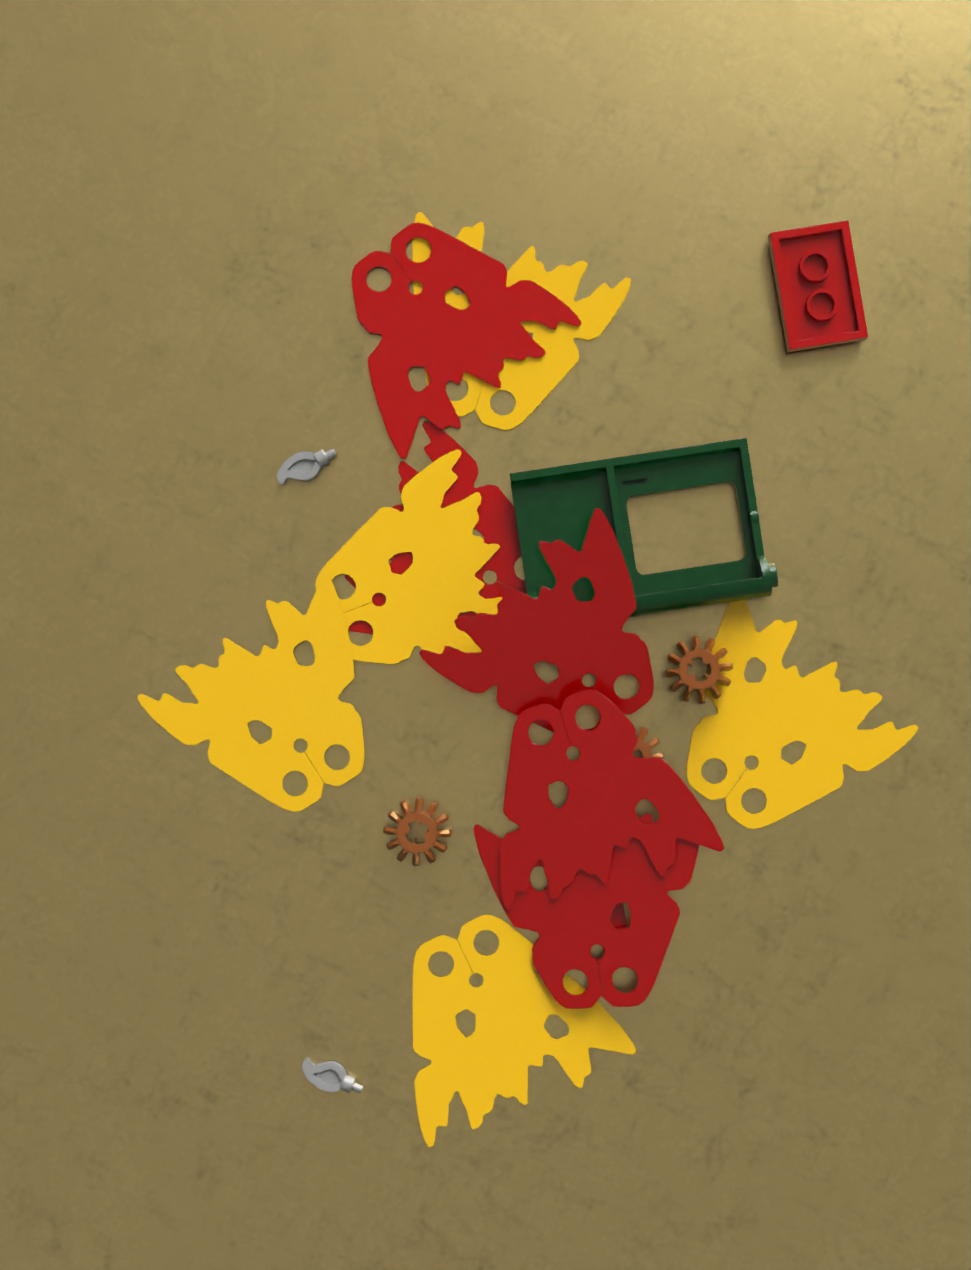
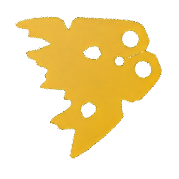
M422 212L416 214L414 223L419 222L433 226ZM479 222L473 227H463L456 238L482 252L484 239L483 222ZM423 238L412 239V261L423 262L427 260L431 253L429 242ZM534 246L529 247L507 271L506 286L510 287L520 280H531L564 302L579 317L582 324L577 327L560 321L556 329H551L537 321H520L527 332L533 334V340L545 350L546 354L541 358L528 356L521 361L504 358V368L498 374L501 388H496L468 372H464L462 378L467 382L468 393L460 401H451L458 417H463L475 410L481 423L490 427L510 430L521 424L578 362L579 350L573 339L591 340L598 337L604 331L622 305L630 289L631 278L626 277L614 288H610L606 283H602L589 297L574 301L580 280L587 269L588 263L578 261L572 266L559 265L552 271L546 272L543 263L535 258ZM413 281L414 294L417 295L423 290L422 283L419 281ZM451 289L446 291L445 301L447 304L457 309H465L470 306L465 293L456 295ZM424 368L426 384L428 386L430 377ZM501 390L510 392L515 398V408L507 415L496 414L490 406L493 394Z
M454 450L443 455L405 484L400 496L404 511L401 512L391 507L380 508L319 572L315 583L316 589L324 574L329 575L331 580L337 575L346 574L355 581L356 588L354 594L348 599H339L347 630L355 621H366L373 629V637L369 643L362 646L355 645L350 641L353 660L396 664L408 659L415 646L438 654L443 652L445 646H451L465 653L482 652L466 632L457 629L454 621L459 613L473 611L476 614H497V604L502 600V597L491 599L481 597L479 591L485 584L477 579L475 574L496 553L500 545L495 543L486 544L482 537L472 534L473 528L479 520L477 508L481 504L479 492L473 493L460 502L441 508L445 492L458 478L451 469L460 458L461 450ZM412 552L413 563L401 575L392 573L389 559L398 553ZM380 592L385 595L386 602L383 606L378 607L373 604L372 597L375 593Z
M327 574L322 575L305 615H302L287 601H281L280 603L270 600L266 601V609L279 640L275 649L264 645L260 655L255 656L231 640L223 638L225 651L219 657L218 667L213 668L205 664H199L194 668L180 665L175 669L176 673L184 680L198 700V704L183 703L167 693H163L159 701L144 694L137 696L146 712L180 742L186 745H197L206 739L210 740L208 759L211 764L273 804L292 812L304 810L318 801L322 796L324 783L341 786L361 773L365 760L361 717L355 711L352 704L341 702L338 699L344 688L355 677L354 663L341 603L333 582ZM304 640L309 641L313 646L315 660L311 666L299 665L293 653L295 646ZM253 720L263 722L271 727L272 738L263 744H259L252 738L247 724ZM297 739H304L307 742L308 747L305 752L299 753L294 750L293 745ZM342 745L348 750L350 760L345 768L334 770L326 764L324 760L325 752L330 746ZM299 771L306 776L308 787L302 795L291 796L284 791L282 786L283 779L289 772Z
M740 600L729 603L711 651L713 655L722 648L728 651L723 658L718 660V663H732L733 669L727 672H719V675L731 680V683L728 687L722 686L717 682L714 683L721 694L718 699L712 697L708 689L704 690L705 694L715 705L718 713L713 716L703 717L693 730L687 760V780L693 789L709 800L725 798L727 813L733 819L748 829H757L768 826L840 788L844 779L843 764H847L856 771L871 770L900 750L916 734L919 727L914 724L897 730L891 721L875 729L858 730L857 726L864 720L869 711L882 700V695L876 692L864 694L858 689L841 692L840 681L835 678L838 665L836 661L805 677H800L796 665L785 669L782 664V658L797 629V621L785 623L782 620H775L761 632H757L747 601ZM756 657L765 664L766 672L760 682L749 683L744 677L747 662L751 658ZM707 666L706 674L709 675L710 669ZM794 741H801L806 744V748L802 757L792 765L781 758V749ZM748 756H755L759 763L757 768L753 770L747 769L744 763L745 759ZM712 758L721 760L727 768L725 779L717 784L707 782L701 773L703 764ZM751 788L761 790L767 799L765 808L757 814L747 812L741 804L744 792Z
M483 915L464 924L460 930L458 941L449 936L441 935L423 943L417 949L414 957L413 1049L419 1056L432 1061L430 1065L419 1070L414 1081L418 1120L424 1141L428 1147L434 1145L437 1126H447L449 1104L456 1091L459 1092L462 1103L467 1111L471 1128L476 1129L482 1124L483 1116L492 1110L497 1094L505 1098L516 1097L520 1103L527 1105L528 1066H542L544 1055L553 1056L573 1084L581 1089L584 1084V1078L591 1073L588 1052L590 1047L631 1055L636 1052L634 1044L625 1031L598 1001L591 1008L568 1009L561 1006L551 995L540 975L535 972L536 968L532 960L533 944L509 924L493 915ZM490 930L497 935L499 947L492 955H481L475 950L474 938L480 931ZM436 952H446L453 958L454 968L445 977H437L429 970V959ZM478 973L483 977V984L480 987H473L470 984L469 978L472 974ZM568 974L564 975L563 985L567 992L579 995L586 990ZM465 1009L475 1014V1031L469 1037H465L456 1024L455 1016ZM549 1015H558L568 1025L569 1033L559 1039L551 1038L544 1028Z

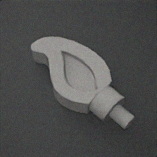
M322 449L316 453L302 451L292 455L279 468L277 473L278 483L285 485L289 479L299 481L313 480L322 470L321 467L329 464V459L337 456L335 450L331 449L324 452Z
M306 1058L303 1061L302 1070L305 1077L320 1090L336 1092L341 1089L348 1093L351 1090L361 1093L363 1086L355 1083L356 1078L347 1075V1071L339 1062L326 1061L315 1064L310 1058Z

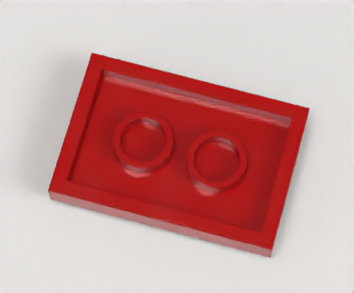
M849 221L771 232L768 235L787 352L866 340L868 332Z

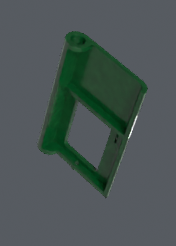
M747 438L510 473L527 595L533 598H538L542 586L553 589L556 584L555 576L540 550L539 542L553 543L555 540H562L576 551H581L593 511L596 508L602 510L613 529L631 578L637 607L629 617L771 596L772 587H778L776 566L774 563L768 564L764 556ZM724 482L734 485L745 551L744 557L741 560L642 575L637 571L627 512V500L630 497ZM581 577L572 587V591L578 601L589 602L593 600L595 592L589 578Z

